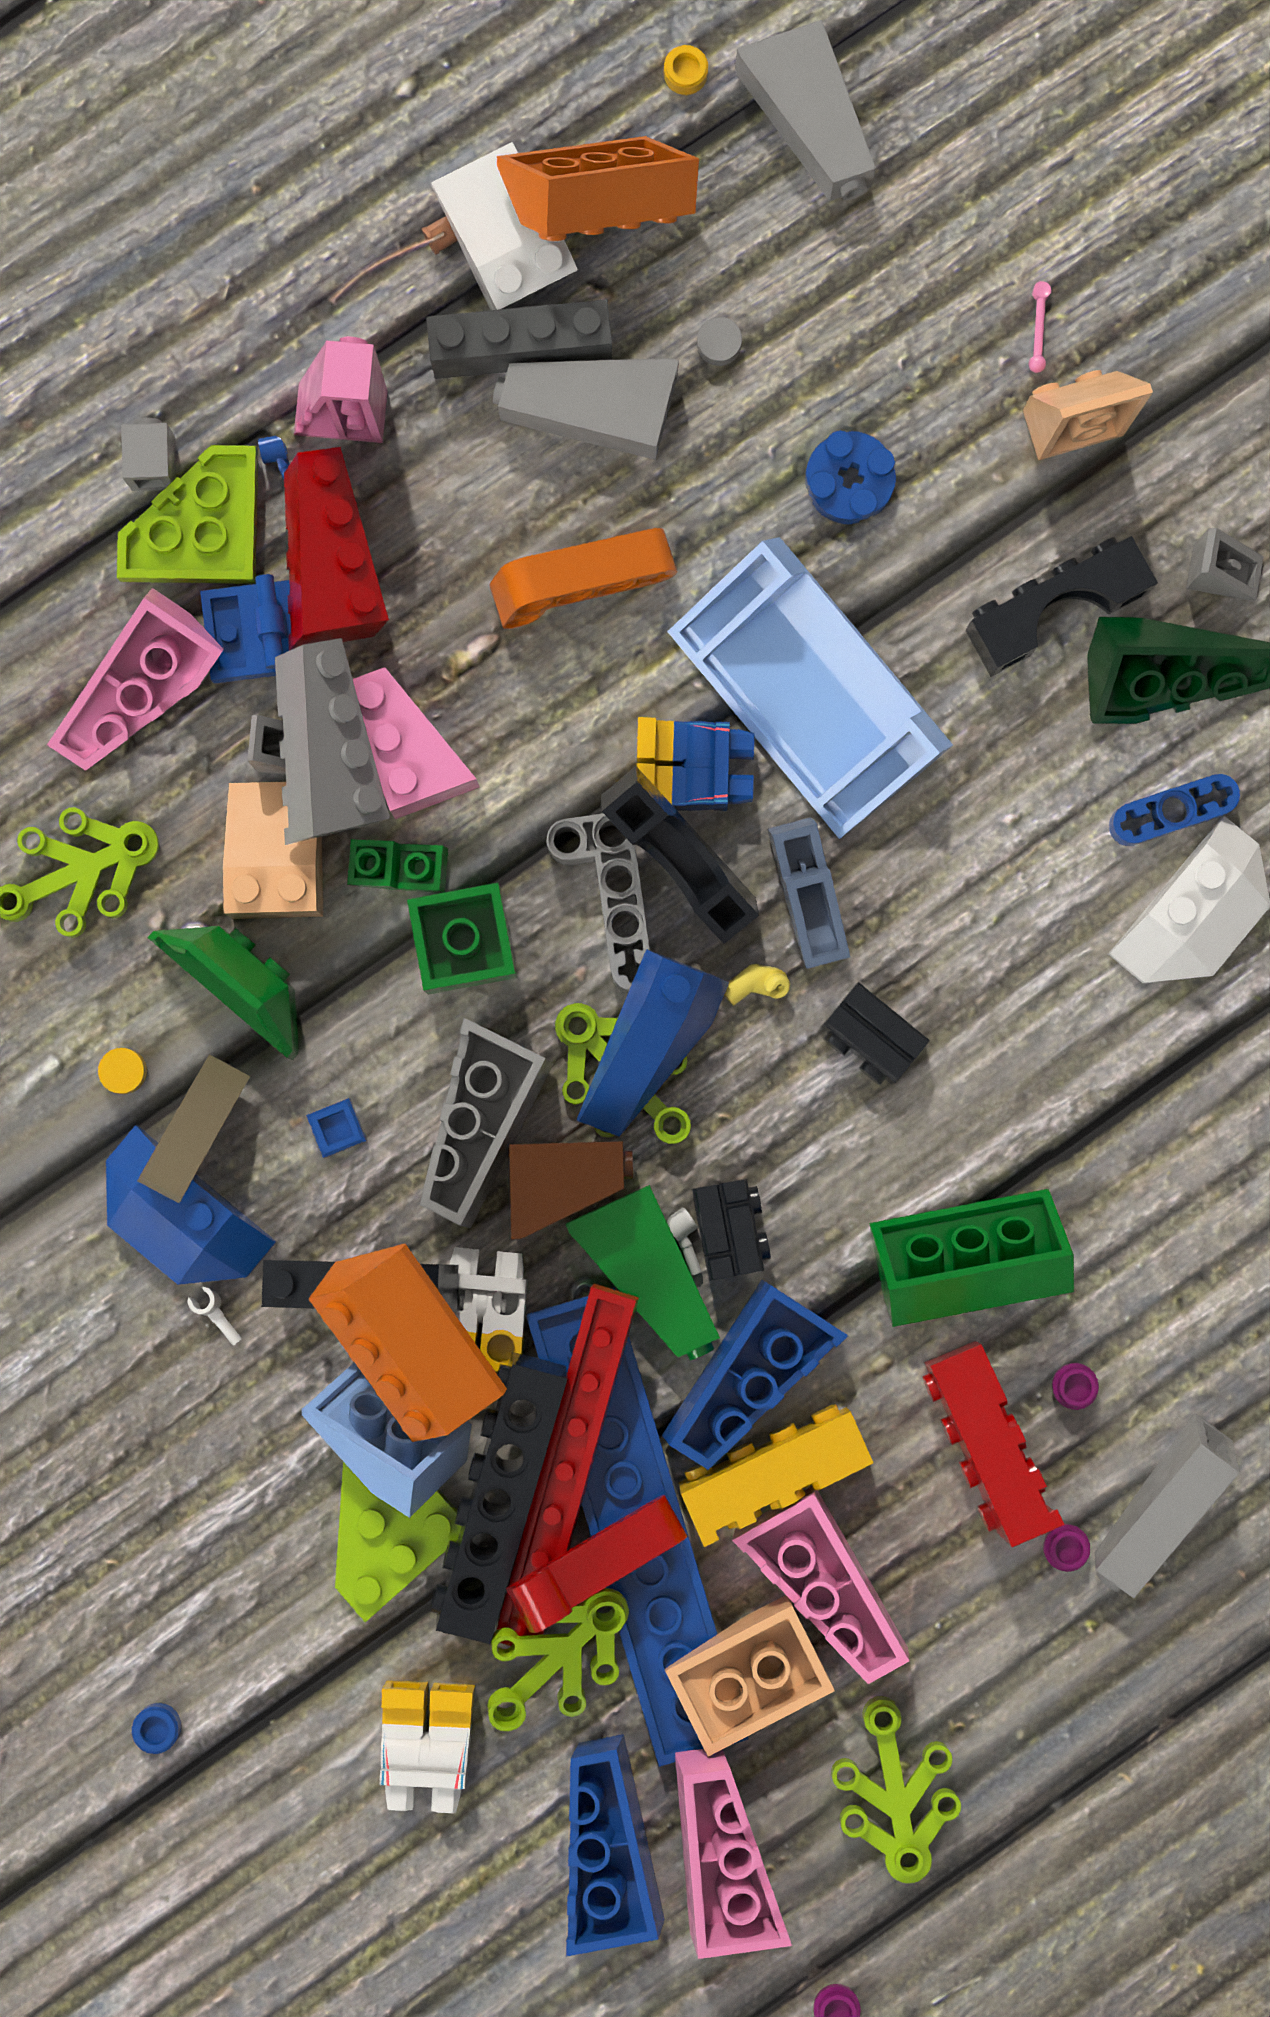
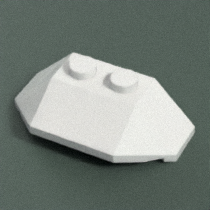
M1222 816L1108 955L1142 983L1213 976L1270 908V898L1260 845L1227 817Z

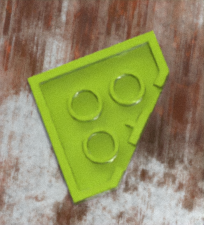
M210 445L198 457L199 461L181 478L177 476L151 501L152 505L134 522L130 521L118 532L117 579L120 582L255 584L259 453L257 447Z
M343 1462L335 1588L365 1623L446 1551L449 1540L455 1542L458 1540L462 1526L455 1524L457 1509L438 1489L409 1518L372 1494Z

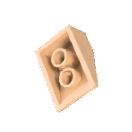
M1095 370L1079 376L1075 379L1076 383L1059 387L1058 383H1049L1035 389L1032 392L1033 395L1029 397L1023 413L1038 461L1124 436L1152 395L1151 384L1119 371L1102 375L1101 370Z
M286 782L229 783L223 858L224 914L232 919L323 917L322 837L285 845L284 829L289 827L288 806H283L282 787L286 786Z
M786 1595L744 1616L665 1668V1672L708 1757L835 1691L791 1600Z

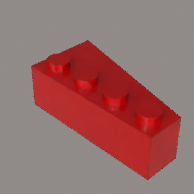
M341 447L298 452L284 472L286 529L288 530L286 562L287 570H289L290 594L287 596L288 614H290L291 622L289 651L301 645L342 638V642L374 637L389 621Z

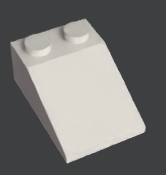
M513 142L431 182L433 190L490 310H500L578 270L565 240H543L539 238L538 232L521 225L497 167V156L518 153Z

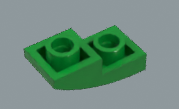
M351 839L347 885L444 893L449 848L443 845L399 844L395 841Z

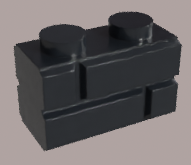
M859 982L852 987L821 1026L827 1032V1035L823 1038L825 1042L843 1056L848 1051H851L863 1061L859 1069L879 1085L884 1080L890 1084L896 1083L930 1041Z
M740 1179L691 1189L708 1279L711 1281L764 1271L763 1260L771 1259L766 1231L757 1233L754 1215L762 1213L757 1186L748 1187L747 1179Z

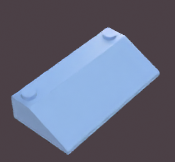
M780 537L760 542L667 631L748 730L755 733V738L839 839L844 837L953 746L950 740Z

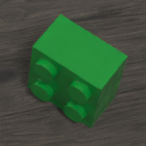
M499 883L407 899L423 991L428 995L518 978Z

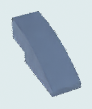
M810 817L768 828L781 885L806 969L849 958V948L833 880L826 864L817 823Z

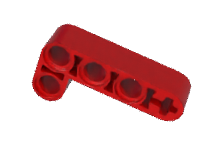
M661 1495L514 1582L506 1590L529 1632L538 1633L569 1615L573 1611L572 1608L679 1544L688 1535L666 1496Z

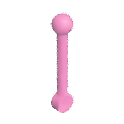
M1044 281L1036 283L1032 291V296L1037 301L1034 352L1028 365L1029 369L1034 373H1040L1046 367L1045 358L1042 356L1045 302L1051 294V286Z

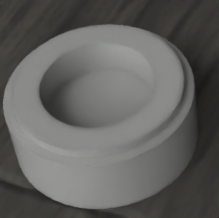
M714 317L707 320L700 327L697 336V349L704 361L711 365L724 366L733 362L738 357L742 345V334L735 322L725 317Z

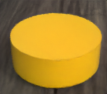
M681 45L672 49L664 62V79L667 86L675 93L681 95H691L703 88L708 77V61L705 54L700 49L691 45Z
M116 1048L110 1050L102 1057L98 1066V1076L102 1085L109 1091L118 1094H129L135 1092L143 1085L147 1076V1066L143 1057L136 1051L127 1048Z

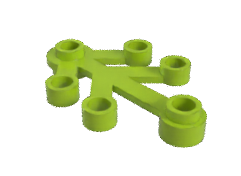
M71 807L65 809L59 817V825L65 833L73 837L85 834L110 844V846L95 853L48 838L43 831L36 827L23 829L18 835L17 843L24 853L31 856L42 854L69 865L22 887L15 884L1 886L0 917L10 922L22 921L32 912L34 902L76 883L67 909L57 915L55 925L58 932L69 938L78 937L86 929L85 916L102 870L117 863L118 866L111 888L99 895L97 907L103 915L109 918L121 917L128 907L126 897L137 868L149 864L156 857L159 850L158 836L154 829L146 823L131 821L125 823L120 828H116L89 818L85 812L78 808ZM75 814L80 815L82 819L80 827L70 830L67 825L69 817ZM31 834H38L40 837V843L35 849H28L26 846V839ZM133 836H140L142 838V846L137 851H130L127 846L128 840ZM9 894H15L17 905L11 910H6L3 905L4 898ZM111 896H117L120 900L119 908L114 912H108L105 907L106 900ZM75 915L78 919V926L75 930L67 932L64 928V921L68 916Z
M573 1003L564 1007L559 1012L555 1021V1030L559 1040L568 1046L567 1080L562 1087V1094L566 1101L575 1105L584 1102L589 1090V1085L584 1080L586 1049L600 1062L607 1043L601 1036H611L618 1019L599 1017L593 1008L582 1003ZM575 1018H582L587 1023V1029L581 1035H575L569 1029L570 1022ZM687 1056L683 1059L682 1066L674 1070L671 1075H678L685 1070L688 1063ZM573 1082H579L585 1088V1093L580 1099H572L567 1094V1088ZM654 1094L643 1109L655 1121L654 1131L656 1136L667 1144H677L683 1141L688 1136L691 1128L688 1115L679 1108H668ZM668 1117H675L680 1121L681 1129L675 1135L667 1134L663 1129V1122ZM594 1128L597 1134L602 1137L610 1138L615 1136L614 1134L605 1133L600 1129Z
M604 1588L573 1607V1611L557 1622L578 1623L568 1633L518 1636L511 1628H500L494 1632L491 1641L492 1653L500 1661H510L516 1656H545L511 1688H500L490 1696L487 1707L489 1721L493 1727L500 1731H512L520 1727L526 1718L525 1702L562 1666L563 1686L557 1694L559 1710L568 1717H575L583 1713L586 1708V1698L582 1688V1647L595 1635L597 1654L590 1661L592 1678L599 1685H610L617 1680L619 1667L615 1657V1633L621 1630L629 1615L627 1601L620 1592ZM603 1606H612V1609L607 1613L597 1612ZM504 1640L513 1642V1645L507 1649L497 1646ZM607 1664L612 1666L608 1672L601 1673L597 1671L601 1665ZM570 1696L579 1698L574 1704L564 1702ZM504 1702L513 1703V1705L508 1708H502L498 1706L499 1704Z
M876 1696L867 1701L863 1708L862 1717L867 1730L872 1735H875L877 1739L886 1790L861 1773L856 1763L848 1758H841L832 1765L831 1777L837 1788L844 1791L853 1790L891 1817L894 1836L869 1821L864 1809L857 1805L845 1807L840 1813L839 1821L843 1832L847 1836L852 1838L861 1837L885 1854V1865L894 1879L902 1883H915L922 1880L931 1868L932 1855L928 1848L945 1821L955 1819L961 1811V1802L957 1794L949 1788H941L933 1794L931 1798L932 1808L913 1832L910 1814L935 1776L949 1770L952 1765V1754L942 1742L934 1741L927 1744L923 1750L922 1761L904 1786L895 1732L901 1725V1713L892 1699L886 1696ZM885 1711L890 1713L891 1721L887 1726L880 1727L875 1724V1716L879 1712ZM935 1750L945 1752V1760L939 1765L929 1762L930 1754ZM843 1767H850L854 1770L853 1778L847 1782L840 1781L837 1778L838 1771ZM944 1797H950L954 1800L953 1808L947 1812L938 1809V1803ZM852 1814L860 1815L863 1818L862 1824L858 1828H849L845 1824L848 1816ZM906 1853H913L917 1856L916 1863L911 1867H905L900 1864L901 1857Z

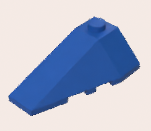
M646 949L576 1120L620 1137L711 1027L729 982Z

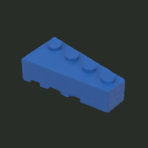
M761 1280L662 1434L663 1438L671 1447L709 1470L753 1428L752 1425L770 1408L773 1409L785 1397L784 1394L793 1385L820 1364L819 1361L834 1346L840 1345L848 1335L772 1285Z
M624 1734L580 1742L570 1762V1845L568 1847L569 1893L567 1896L568 1937L566 1939V1957L659 1940L665 1920Z

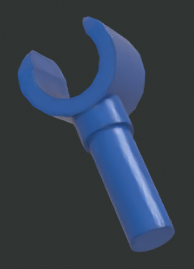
M277 436L260 438L258 444L263 464L277 462L284 480V472L290 465L285 443Z

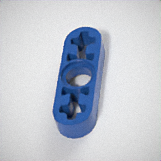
M1214 774L1121 806L1110 818L1109 831L1113 839L1121 845H1138L1226 815L1237 806L1240 799V790L1235 780L1224 774ZM1212 785H1215L1217 791H1226L1227 798L1221 801L1222 807H1219L1216 801H1212L1198 807L1202 815H1197L1195 799L1210 793ZM1190 790L1194 791V797L1189 792ZM1177 798L1184 803L1186 816L1183 821L1174 823L1164 817L1162 806L1166 799ZM1151 804V812L1146 805ZM1126 813H1129L1132 819L1146 816L1149 813L1152 814L1153 821L1143 824L1136 829L1137 836H1134L1131 830L1123 831L1121 828V823L1127 819ZM1154 822L1159 827V830H1154Z

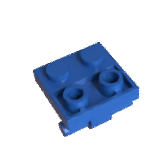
M264 574L255 577L256 584L200 591L204 628L224 649L210 669V679L214 684L276 676L275 657L289 651V634L291 633L287 597L290 594L289 580L274 582L273 575Z

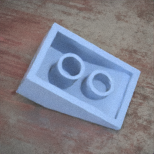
M355 1363L349 1366L302 1408V1416L370 1492L409 1518L467 1461L472 1424L465 1422L446 1436L412 1442Z

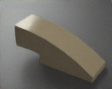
M209 1054L137 1181L180 1203L250 1076Z

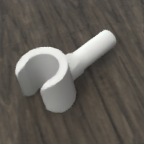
M681 1208L668 1218L667 1224L679 1247L682 1249L690 1274L696 1275L702 1271L692 1243L687 1235L699 1227L685 1208Z
M202 1287L210 1297L209 1305L205 1309H201L199 1303L194 1298L189 1297V1308L194 1313L208 1316L230 1343L235 1345L242 1338L220 1310L221 1297L219 1293L213 1289Z

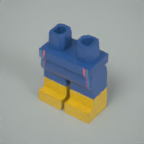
M638 717L637 767L677 811H728V804L753 802L754 775H730L728 773L729 759L754 760L755 733L730 729V722L663 721L651 717Z

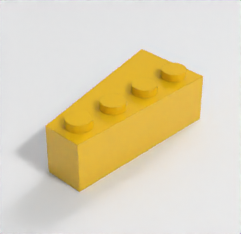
M836 1404L830 1405L811 1415L814 1422L796 1429L794 1423L785 1425L769 1433L771 1441L754 1448L752 1442H748L728 1451L726 1454L729 1460L717 1464L709 1470L700 1464L684 1472L686 1479L679 1481L680 1493L703 1546L706 1547L718 1541L719 1538L716 1530L727 1526L728 1529L737 1527L740 1530L756 1522V1518L763 1514L761 1508L767 1505L770 1506L771 1510L783 1509L805 1496L804 1488L812 1485L814 1490H821L873 1464V1460L851 1411L847 1407L839 1410Z

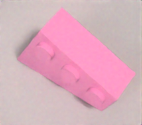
M351 336L342 337L340 341L325 342L299 382L294 435L383 443L388 390L373 344H368L364 339Z
M385 667L353 679L383 794L389 810L395 819L480 788L476 777Z

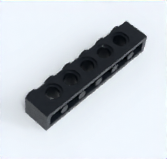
M512 1352L508 1366L499 1365L497 1375L507 1390L498 1399L495 1410L489 1408L486 1410L480 1436L487 1438L483 1454L475 1452L473 1455L468 1480L473 1481L474 1486L470 1498L462 1496L455 1524L462 1526L457 1542L451 1540L448 1542L442 1568L449 1570L445 1586L436 1585L430 1606V1612L437 1614L436 1631L486 1644H491L568 1379L565 1365ZM518 1400L530 1401L535 1406L534 1411L527 1416H517L509 1408ZM512 1444L519 1447L522 1453L514 1460H504L499 1457L497 1451L504 1445ZM493 1489L504 1490L509 1495L508 1499L500 1504L490 1503L484 1496ZM488 1533L495 1537L496 1542L489 1547H479L472 1542V1539L478 1534ZM475 1577L481 1580L483 1585L477 1590L469 1591L462 1588L459 1583L465 1578Z

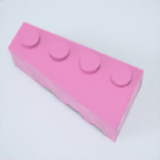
M811 1486L804 1490L805 1496L797 1502L783 1509H770L756 1518V1522L740 1530L736 1528L732 1541L743 1553L746 1552L761 1568V1572L784 1592L794 1603L796 1609L820 1630L833 1648L867 1684H870L909 1662L908 1647L819 1491L814 1490Z
M704 1749L675 1752L689 1930L698 1959L792 1946L723 1749L709 1757Z

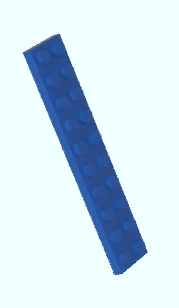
M589 1295L526 1314L539 1359L565 1365L568 1372ZM628 1336L582 1501L591 1536L653 1499L665 1495L688 1535L631 1340ZM688 1535L679 1544L606 1587L620 1592L628 1604V1619L619 1633L659 1767L676 1762L675 1752L704 1749L665 1672V1668L718 1634ZM747 1736L736 1743L749 1740V1738Z

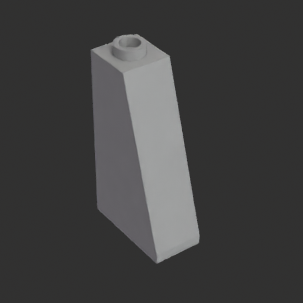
M819 20L737 48L735 70L738 78L827 199L832 201L842 197L843 200H852L866 193L868 188L872 186L876 168L823 21Z
M658 358L509 363L506 378L498 377L493 394V404L498 405L500 421L656 460L678 377L679 360Z
M1196 1413L1189 1419L1095 1551L1097 1576L1107 1587L1115 1592H1119L1122 1589L1132 1598H1135L1237 1477L1240 1470L1233 1441Z

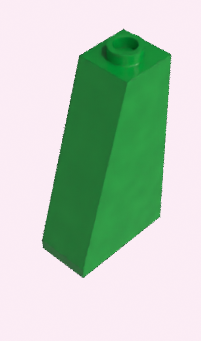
M650 1185L565 1224L571 1236L620 1292L639 1297L636 1310L677 1357L687 1354L691 1361L715 1349L712 1342L719 1339L720 1336Z

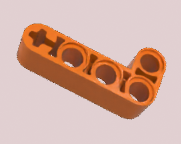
M652 528L513 560L500 568L489 586L502 627L504 629H512L538 620L547 609L657 584L675 576L678 571L664 529Z

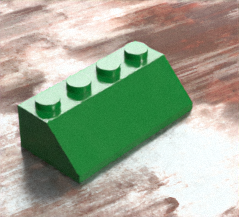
M1049 1189L869 1223L882 1292L892 1327L1074 1292V1254Z

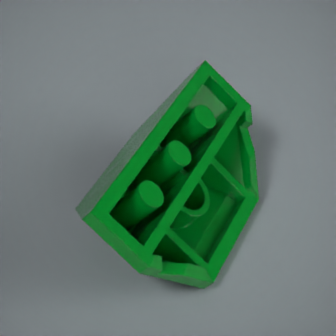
M220 926L158 930L153 931L148 936L150 941L286 1058L294 1060L299 1054L295 989L286 982L291 974L271 957L264 963L251 951L256 944L235 927L229 933Z

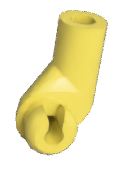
M751 964L728 981L729 985L724 996L733 1006L751 992L778 999L786 996L789 992L790 981L786 973L779 968Z

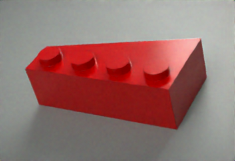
M973 1341L924 1362L929 1374L922 1376L924 1384L932 1401L941 1400L947 1414V1417L940 1419L943 1429L951 1445L959 1443L966 1460L959 1462V1465L970 1489L977 1486L984 1503L977 1507L987 1530L990 1532L996 1529L997 1533L1013 1548L1064 1526L1065 1524L1058 1509H1051L1043 1499L1042 1493L1046 1492L1045 1488L1047 1485L1031 1457H1025L1023 1452L1027 1448L1025 1437L1012 1414L1007 1415L1004 1406L1008 1405L1007 1398L982 1344Z

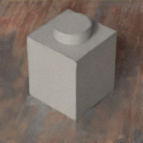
M139 418L134 421V424L121 425L122 475L124 481L132 491L164 490L176 478L175 436L167 423H162L161 420L156 418Z

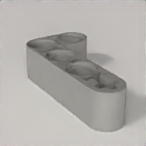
M605 814L567 818L557 821L550 827L547 833L546 843L550 856L562 865L572 866L596 863L611 976L618 989L628 993L632 983H629L627 976H619L618 970H623L626 967L625 952L621 951L615 954L614 947L628 949L642 944L643 950L633 949L636 967H639L646 949L650 950L635 845H632L627 838H625L621 845L616 847H608L601 842L600 834L602 830L611 825L615 826ZM564 832H573L580 838L578 849L569 854L562 853L555 847L556 838ZM616 870L627 872L632 879L630 888L624 892L610 890L606 884V879L611 872ZM630 915L636 919L639 928L633 936L622 938L615 934L612 924L618 916Z

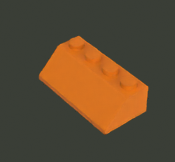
M647 136L497 156L498 170L521 225L538 232L539 238L543 240L561 241L566 239L567 234L575 232L585 235H599L604 233V228L613 226L622 229H637L641 227V222L645 221L674 223L677 221V216L695 214L699 158Z
M406 1243L335 1262L309 1297V1301L320 1314L325 1324L336 1336L351 1360L360 1369L412 1442L449 1435L503 1396L507 1390Z

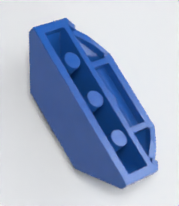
M135 1125L106 1160L107 1226L177 1285L248 1277L275 1245L276 1241L198 1175L194 1176L180 1203L138 1182L137 1180L158 1142L138 1125Z

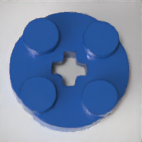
M841 430L833 432L815 448L807 464L805 484L813 500V505L821 515L841 524L859 523L860 520L879 514L888 504L895 487L894 456L879 440L868 434ZM850 467L857 469L858 476L863 478L862 484L853 483L851 488L844 487V478L838 475L841 470L847 471Z

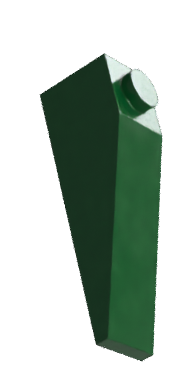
M1099 617L1087 654L1090 719L1093 724H1137L1149 721V714L1173 708L1176 713L1190 710V704L1213 697L1218 701H1224L1270 689V642L1138 617Z

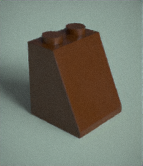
M623 1141L509 1144L511 1239H522L623 1190L624 1179H633V1151H623Z

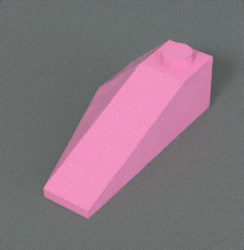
M152 588L135 610L47 746L85 771L127 741L137 731L161 716L183 697L196 690L224 649L189 612Z

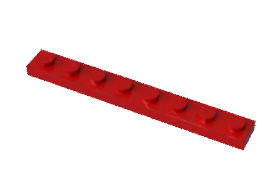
M597 1284L591 1286L567 1372V1383L528 1513L509 1586L570 1548L639 1297ZM508 1592L506 1593L496 1631L500 1628H511L518 1636L546 1634L547 1628L538 1633L529 1632ZM504 1640L500 1642L508 1646L513 1645V1642L509 1640Z

